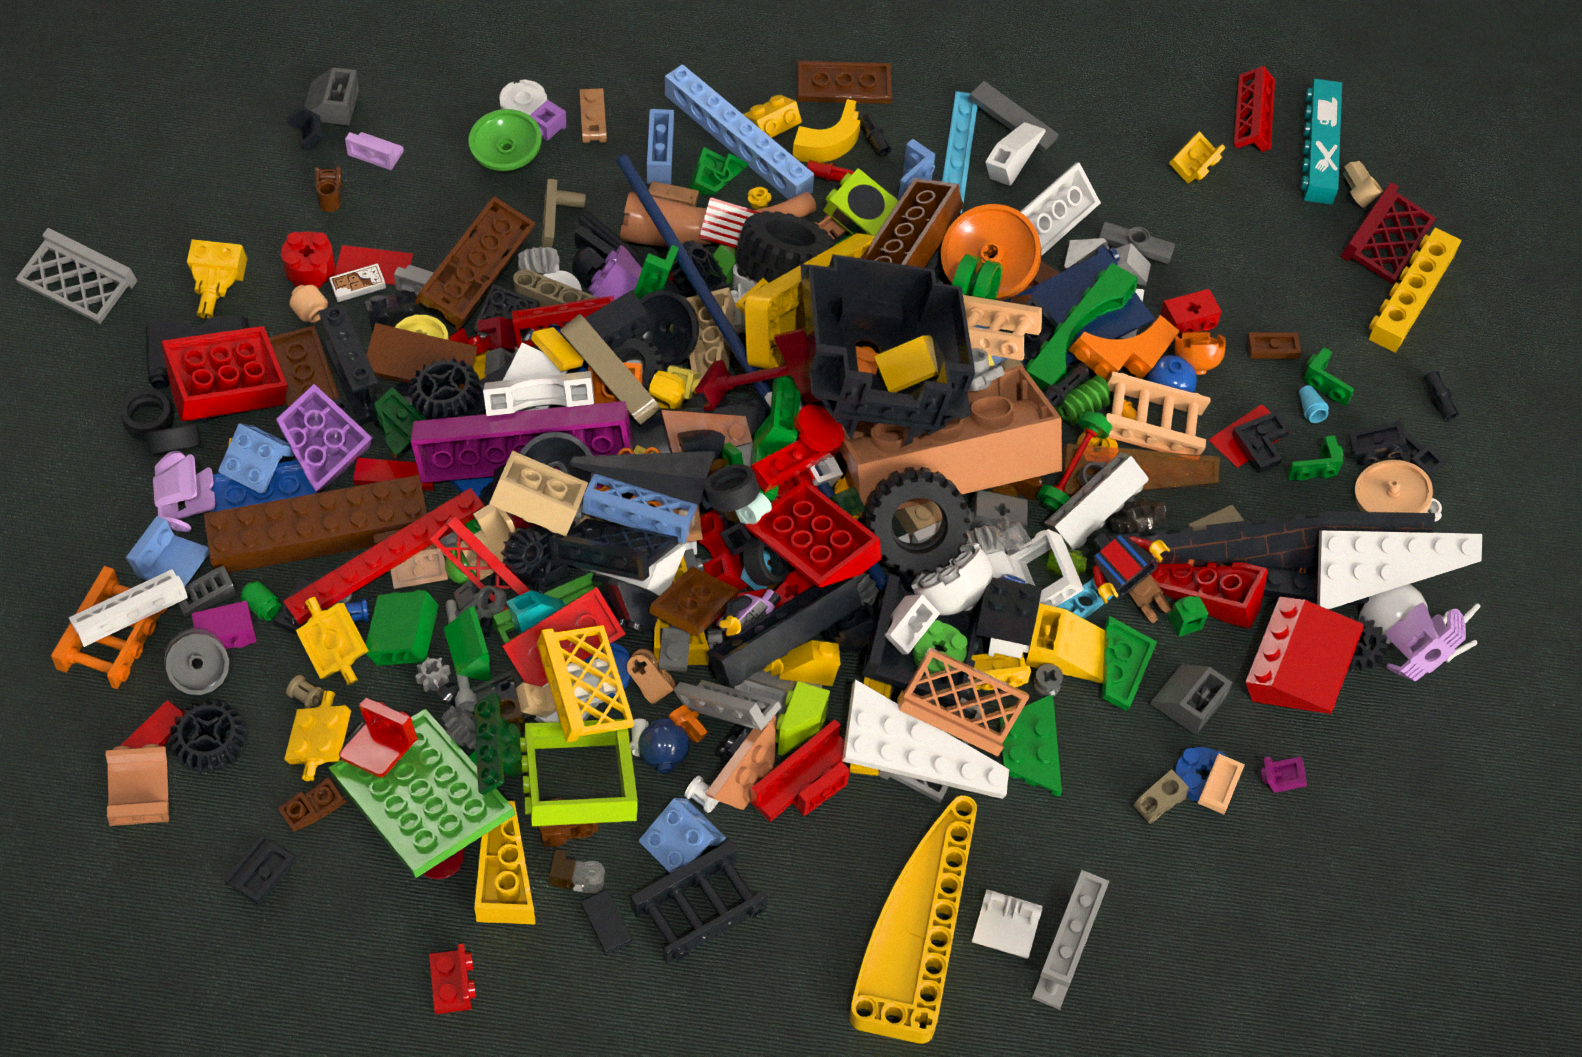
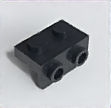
M402 290L392 296L377 295L370 300H366L365 305L372 333L375 323L396 327L399 322L407 317L421 315L419 304H415L417 298L415 291Z
M1401 420L1350 432L1357 464H1372L1377 459L1385 457L1397 458L1402 456L1403 453L1409 452Z

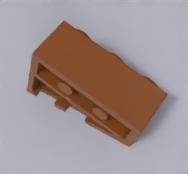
M661 410L660 412L670 453L683 452V447L679 446L678 433L705 429L720 432L725 436V443L730 442L735 447L752 443L746 416Z

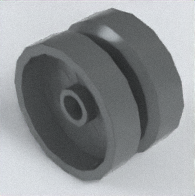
M189 628L180 631L170 639L165 649L164 665L169 680L178 690L187 694L203 695L214 691L223 683L228 674L229 658L223 642L216 634L204 628ZM200 658L202 662H197L196 666L192 665L193 659Z

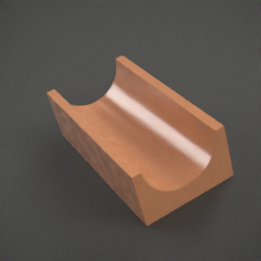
M1017 366L1004 369L1005 374L993 380L986 389L978 391L968 390L971 415L964 419L957 417L947 422V427L930 435H927L925 432L913 438V443L904 446L902 426L859 420L852 439L847 435L846 429L843 427L844 441L841 443L842 447L833 457L838 466H848L856 494L858 513L861 518H865V505L870 502L869 495L872 490L876 491L879 488L878 483L883 478L885 480L891 478L890 473L897 470L899 473L906 472L905 468L914 467L915 470H920L921 467L929 468L934 473L938 471L956 485L961 495L1062 471V428L1060 415L1024 367ZM914 498L904 502L897 510L933 501L926 498Z

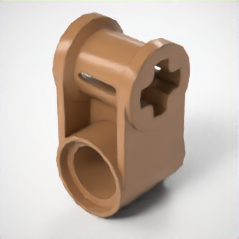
M639 649L633 653L627 663V671L639 686L644 697L651 704H654L671 693L676 684L666 670L659 669V661L648 649ZM637 662H646V666L642 665L639 667L636 664Z

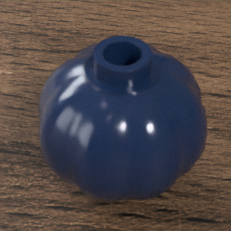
M654 720L651 722V726L646 727L639 736L638 753L640 758L646 765L657 768L658 773L673 772L674 767L683 763L689 753V737L681 726L673 724V720Z

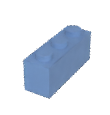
M650 109L647 184L655 181L671 185L674 110Z

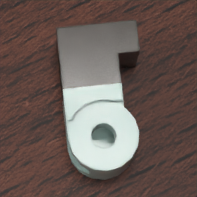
M759 492L756 499L748 506L739 510L724 512L727 520L756 524L764 514L772 510V506L767 497Z

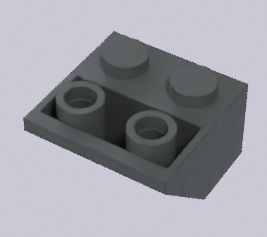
M332 67L311 81L304 108L320 115L321 122L350 126L359 93L357 71Z
M1181 664L1150 704L1194 735H1197L1226 699L1233 682L1211 667Z

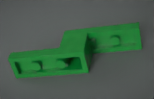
M790 375L774 378L770 415L754 434L751 466L792 444L797 438L798 428L795 430L794 417L800 410L801 394L793 377ZM779 485L773 490L770 489L765 494L761 489H759V492L765 495L768 500L773 501L778 496Z

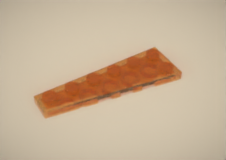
M1079 444L1065 445L1063 475L1080 446ZM1088 445L1066 483L1064 490L1068 496L1076 494L1083 487L1079 481V472L1085 465L1091 462L1103 461L1107 465L1119 453L1131 455L1149 478L1143 485L1142 490L1219 483L1220 457ZM1089 467L1085 472L1086 476L1098 473L1092 467Z

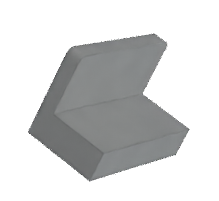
M408 265L406 269L398 267L394 273L396 290L415 291L416 296H418L419 291L434 272Z

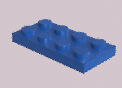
M298 460L278 463L265 493H259L221 473L214 474V484L211 491L215 493V508L210 512L315 494V491Z

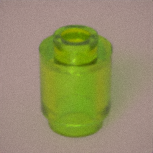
M1050 549L1047 570L1053 571V574L1063 575L1054 552ZM1067 549L1078 576L1080 572L1085 573L1087 557L1082 556V551Z

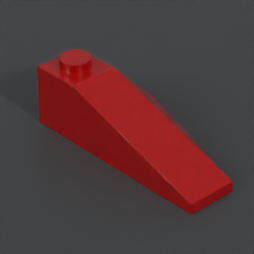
M1232 562V566H1217L1216 563H1207V566L1192 567L1189 563L1157 564L1158 569L1152 573V577L1164 595L1177 601L1184 597L1199 596L1208 615L1225 623L1251 628L1261 608L1268 572L1267 568L1243 562Z

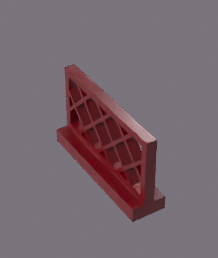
M1390 182L1340 255L1347 262L1352 257L1391 284L1397 279L1436 219L1397 193L1396 191L1399 186L1393 182ZM1397 202L1403 206L1405 212H1396L1393 203ZM1414 217H1420L1427 222L1426 225H1416ZM1399 218H1407L1410 226L1401 227ZM1383 219H1392L1395 227L1386 228ZM1403 232H1412L1415 240L1406 241ZM1388 233H1397L1400 242H1391ZM1373 234H1382L1385 243H1375ZM1402 247L1405 256L1396 257L1393 248ZM1387 248L1389 257L1381 258L1378 249ZM1372 250L1374 258H1367L1361 254V251ZM1392 263L1395 272L1393 274L1384 269L1383 264Z

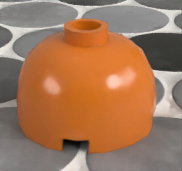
M1208 332L1182 333L1181 339L1178 335L1175 336L1176 356H1180L1191 364L1197 375L1206 374L1207 370L1218 366L1224 358L1226 338L1222 335L1217 334V339L1210 338V333Z

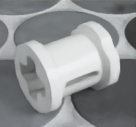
M697 776L685 791L684 796L688 799L693 798L704 806V811L707 813L711 812L719 802L706 796L705 793L710 786L703 782L701 776Z

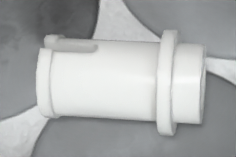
M645 719L633 720L634 725L631 728L632 742H630L632 754L635 756H639V736L648 727V721Z

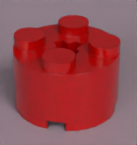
M292 232L287 236V240L281 249V257L288 281L290 280L294 283L295 287L300 285L322 287V283L333 277L335 273L332 246L326 234L321 232Z

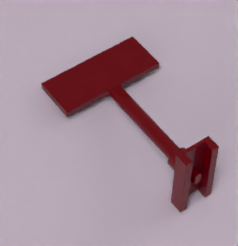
M798 329L775 334L773 337L786 365L731 376L723 360L714 361L695 388L697 394L704 393L707 399L704 405L705 411L714 410L726 391L732 390L734 386L788 375L793 377L805 404L821 401L820 399L817 400L812 394L808 344L804 330Z

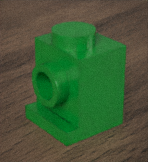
M1199 596L1179 599L1174 604L1172 611L1167 613V617L1178 637L1202 630L1208 616V612Z

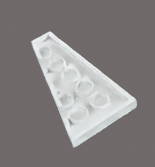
M1319 530L1317 605L1331 609L1480 562L1482 534Z

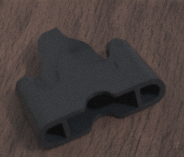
M243 316L211 317L202 326L196 328L188 326L184 320L159 321L148 324L146 326L148 381L151 383V386L161 389L166 387L169 382L161 341L249 328L248 319ZM208 417L190 421L193 423H205Z

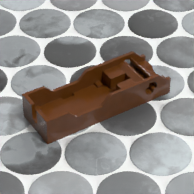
M493 196L419 291L415 304L422 303L428 308L432 307L440 310L445 315L446 320L456 325L455 329L458 331L464 326L488 294L492 284H495L512 258L518 254L527 242L536 223ZM506 251H508V252H509L508 255H507L506 257L504 256V258H502L503 255L506 253Z

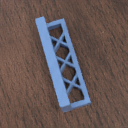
M595 473L583 498V513L628 527L677 536L678 542L684 544L689 537L690 523L697 510V504ZM600 483L609 486L611 490L602 492L595 488ZM633 493L636 498L625 499L621 494ZM651 500L659 501L662 505L658 507L649 506L647 502ZM682 508L688 510L685 517L675 514L673 509Z

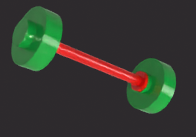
M1084 411L1080 416L1078 425L1085 430L1086 436L1058 486L1042 485L1037 493L1038 499L1043 502L1047 509L1057 511L1070 499L1065 494L1064 487L1091 438L1106 439L1111 433L1113 426L1102 414Z

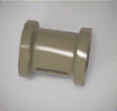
M300 674L289 683L286 695L290 698L295 697L303 702L305 708H315L322 700L324 690L321 687L316 688L306 682V678Z

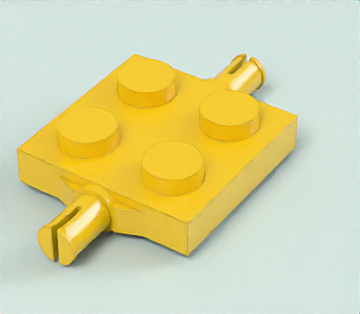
M316 597L306 600L305 604L312 617L305 625L297 629L296 632L320 679L327 678L335 672L341 671L347 685L358 681V678L354 674L351 665L357 658L367 653L368 649L345 604L337 603L330 609L322 611Z
M332 691L323 692L319 707L297 709L284 759L290 765H305L302 779L305 781H314L318 765L339 761L340 759L339 754L343 747L351 710L346 705L332 706L335 693Z

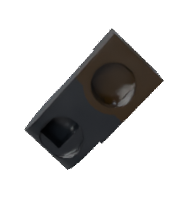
M514 679L491 684L492 693L499 695L500 716L508 722L515 724L520 732H524L525 722Z

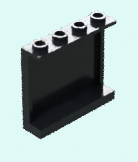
M889 574L881 589L862 676L905 690L918 666L913 660L914 655L912 651L909 654H902L887 639L885 634L893 621L891 618L892 612L905 596L915 594L898 588L900 577ZM979 604L973 613L962 611L953 615H938L935 619L953 626L966 637L967 654L963 663L973 668L975 661L971 660L972 654L976 653L979 645V639L976 638L982 607ZM933 645L935 650L946 652L943 646ZM963 671L951 674L954 686L966 683L969 675ZM948 675L932 680L935 692L951 687ZM929 681L918 684L913 693L921 696L932 693ZM970 688L957 692L959 701L961 698L966 699ZM953 693L938 697L939 702L951 706L957 705Z

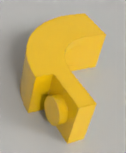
M847 99L840 121L831 128L816 130L799 126L793 145V157L801 162L808 163L809 160L822 163L835 160L849 152L859 137L860 120H858L859 112L855 111L856 101Z

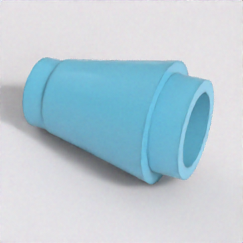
M1312 386L1301 388L1299 395L1305 418L1312 423H1319L1325 420L1329 414L1327 403Z

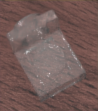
M1007 516L997 520L996 536L1009 556L1032 545L1031 538L1020 522L1012 524Z

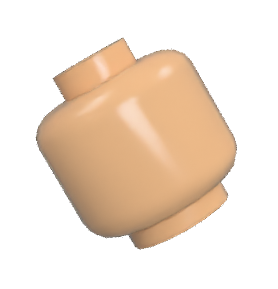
M300 285L292 291L289 303L296 315L303 322L315 323L321 320L318 311L326 309L328 301L319 289L314 285Z

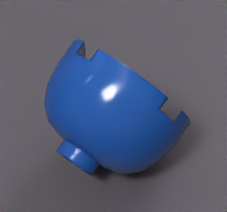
M1168 355L1161 357L1157 361L1155 366L1147 373L1146 380L1195 393L1197 374L1193 366L1180 356Z

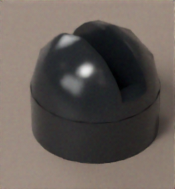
M452 682L445 683L436 694L449 704L455 706V697L459 691V686Z

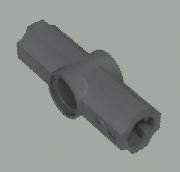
M1105 222L1099 239L1104 238L1108 245L1116 248L1131 243L1144 257L1169 264L1175 248L1174 243L1150 236L1149 232L1143 227L1127 229Z

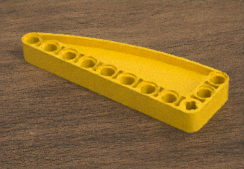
M856 233L803 264L829 267L833 254L861 258L875 236ZM800 266L752 292L746 299L747 362L752 367L769 369L786 364L773 338L775 334L803 329L807 336Z
M956 797L932 825L905 865L882 909L868 944L853 995L849 1020L851 1025L857 1030L921 1044L929 1042L934 1035L977 811V805L971 797ZM957 811H965L968 813V815L961 816L957 813ZM952 836H960L964 841H955ZM954 861L959 867H951L947 862ZM949 887L954 890V893L947 894L941 888ZM944 913L950 919L941 920L937 917V914ZM940 940L945 946L936 947L931 941ZM935 967L940 973L931 974L926 968ZM929 994L934 998V1001L926 1002L921 998V995ZM866 1009L871 1015L862 1017L856 1011ZM889 1015L897 1016L900 1022L890 1023L886 1017ZM919 1022L925 1023L926 1029L919 1028Z

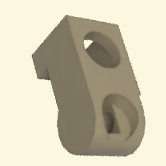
M1171 769L1139 797L1134 804V808L1150 824L1175 804L1182 802L1187 797L1189 787Z

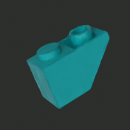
M532 590L506 601L513 625L519 634L566 605L561 599Z

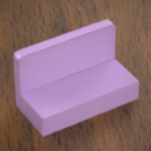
M349 132L345 138L347 154L349 156L392 170L404 151L403 146L363 132L359 133V135Z

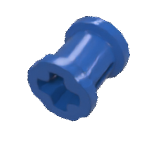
M363 598L360 602L344 603L353 621L364 620L365 623L370 622L367 598Z

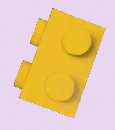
M776 95L770 98L769 102L753 106L749 112L743 114L771 138L802 122L797 102L783 95Z
M1199 131L1172 158L1169 164L1187 184L1195 178L1199 181L1209 172L1207 167L1209 165L1211 167L1214 166L1222 158L1220 153L1226 147L1222 144L1215 149Z
M994 653V657L988 656V654L972 655L971 660L975 661V669L1013 687H1019L1028 683L1031 669L1030 666H1026L1023 654L1022 658L1008 657L998 653ZM984 683L976 686V689L993 690L994 687L989 683Z

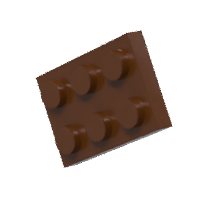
M692 566L651 604L649 613L698 637L725 611L726 603L738 597L739 589Z

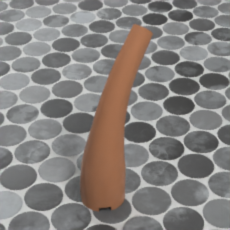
M630 192L624 210L625 215L623 225L621 226L620 239L636 244L668 247L634 192ZM804 192L781 204L754 211L761 213L763 211L773 213L774 211H779L784 214H794V216L801 218L815 212L816 203L809 192ZM653 197L681 243L693 240L702 245L719 244L699 237L707 211L706 208Z

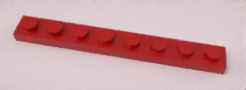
M469 488L283 602L298 625H301L312 617L305 604L306 600L316 597L322 611L432 545L433 543L429 538L451 516H455L465 525L475 518L474 513L485 506L474 491ZM448 528L438 540L452 533V531Z

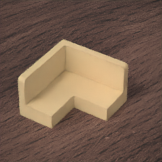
M489 504L473 514L481 529L474 535L502 562L504 556L500 552L505 548L503 542L509 539V532H515L516 529L506 512ZM460 543V547H468L465 543ZM461 550L469 566H476V554L472 550ZM480 559V566H487V565ZM480 570V580L492 574L493 571Z

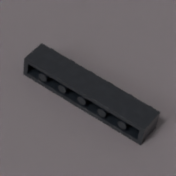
M852 577L821 588L813 585L747 626L740 633L731 636L707 651L716 679L730 688L740 685L751 675L764 670L770 663L786 656L792 649L808 642L814 635L830 628L833 623L841 618L850 615L855 609L862 606L855 579Z

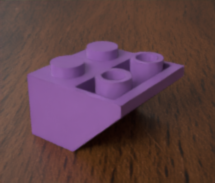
M620 245L616 252L612 250L609 253L602 271L600 269L597 270L591 280L592 284L588 291L591 295L598 298L614 295L616 300L636 288L642 268L627 249Z

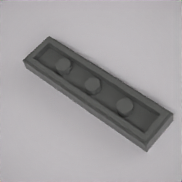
M985 81L969 96L970 101L1012 131L1024 122L1045 129L1046 132L1036 146L1043 153L1058 138V133Z

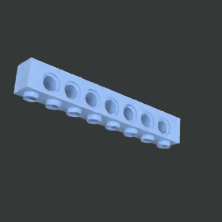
M682 64L665 76V96L737 157L747 162L750 168L787 199L804 192L813 193L814 173Z

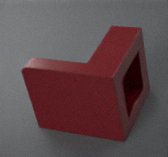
M494 317L478 320V331L486 332L490 335L491 351L500 347L506 351L516 350L512 319Z

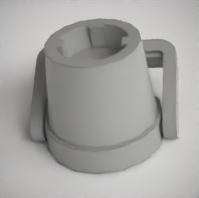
M972 348L975 375L969 390L978 391L988 388L993 380L1005 373L1002 365L989 366L988 354L985 350Z

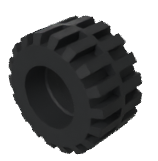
M637 334L636 338L631 337L621 346L611 349L624 363L632 358L645 360L642 380L643 387L648 393L654 375L658 371L667 372L664 358L657 347L653 345L652 341L648 338L645 340L641 335Z

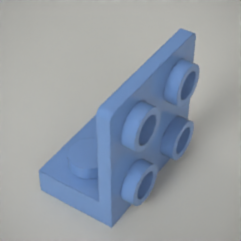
M914 139L906 144L902 175L904 177L900 180L898 201L914 178L932 180V173L935 169V153Z
M239 423L218 471L259 493H265L279 460L282 459V456L293 457L294 453L288 442L253 425Z
M156 516L126 556V559L137 577L150 580L173 569L185 587L208 556L209 549L206 546L174 535L166 519Z
M674 798L642 835L639 842L670 873H673L696 860L708 845L720 846L726 837L688 799Z

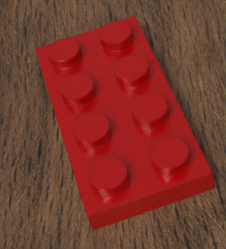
M594 587L501 646L522 681L542 687L548 683L537 646L542 630L553 629L555 633L604 625L609 644L625 635V632L599 589ZM598 635L588 636L584 640V642L597 650L601 645ZM569 640L559 641L560 647L569 653H572L577 646ZM580 647L574 656L584 661L592 656V654Z

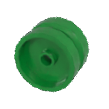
M966 253L958 265L952 285L962 287L963 295L996 300L1002 279V264L987 260L982 265L980 257Z

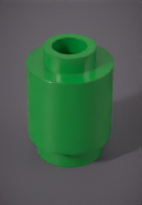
M260 581L248 583L241 591V602L247 601L249 609L260 619L272 620L282 607L279 603V598Z

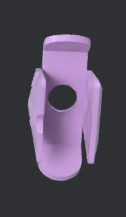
M180 451L167 453L155 465V476L153 477L155 506L158 507V517L166 519L170 528L175 531L190 532L191 526L178 519L211 511L215 508V493L211 491L214 484L212 469L206 468L196 474L194 456L190 454L185 457ZM185 500L186 508L179 511L178 502Z
M1424 603L1418 604L1407 613L1403 621H1398L1386 632L1387 638L1409 660L1401 667L1387 663L1385 667L1393 673L1413 681H1417L1426 672L1434 671L1455 653L1457 646L1466 640V625L1462 613L1458 609L1449 610L1446 627L1441 615L1437 614L1431 619Z

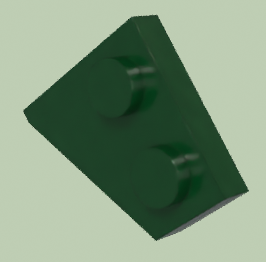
M393 387L373 405L374 413L390 454L395 459L411 444L414 421L427 419L423 415H419L416 408Z

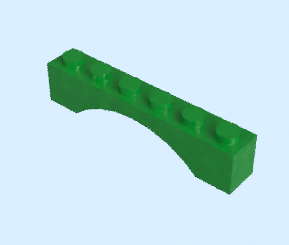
M1111 263L1106 270L1103 269L1099 273L1095 285L1092 288L1088 287L1079 305H1074L1071 308L1067 320L1064 323L1058 324L1052 339L1043 343L1039 355L1035 360L1031 359L1025 367V370L1043 394L1046 387L1055 385L1066 375V356L1076 335L1095 318L1107 312L1123 308L1136 291L1137 276Z

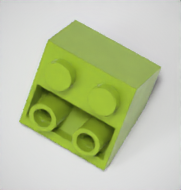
M800 681L797 682L794 691L789 690L785 701V712L780 714L776 726L778 731L775 742L779 743V755L783 756L799 749L822 730L827 716L829 690Z

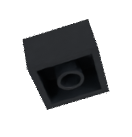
M992 577L991 582L985 589L976 635L1031 646L1042 587Z

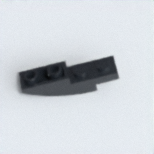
M1264 567L1267 568L1268 572L1263 595L1302 599L1317 605L1318 569L1313 574ZM1369 597L1362 598L1340 606L1367 603L1369 601Z

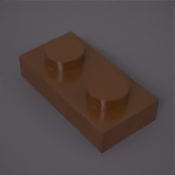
M1248 333L1247 344L1250 359H1299L1302 352L1298 333Z

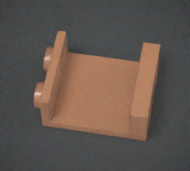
M148 744L137 749L118 746L113 748V750L106 751L109 804L107 806V818L109 826L169 822L166 747Z

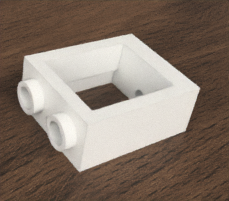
M1048 529L1038 532L1035 538L1027 543L1016 546L1006 556L1013 570V576L1025 580V583L1035 586L1026 564L1052 548L1063 578L1042 590L1039 603L1056 607L1083 591L1084 588L1062 535Z

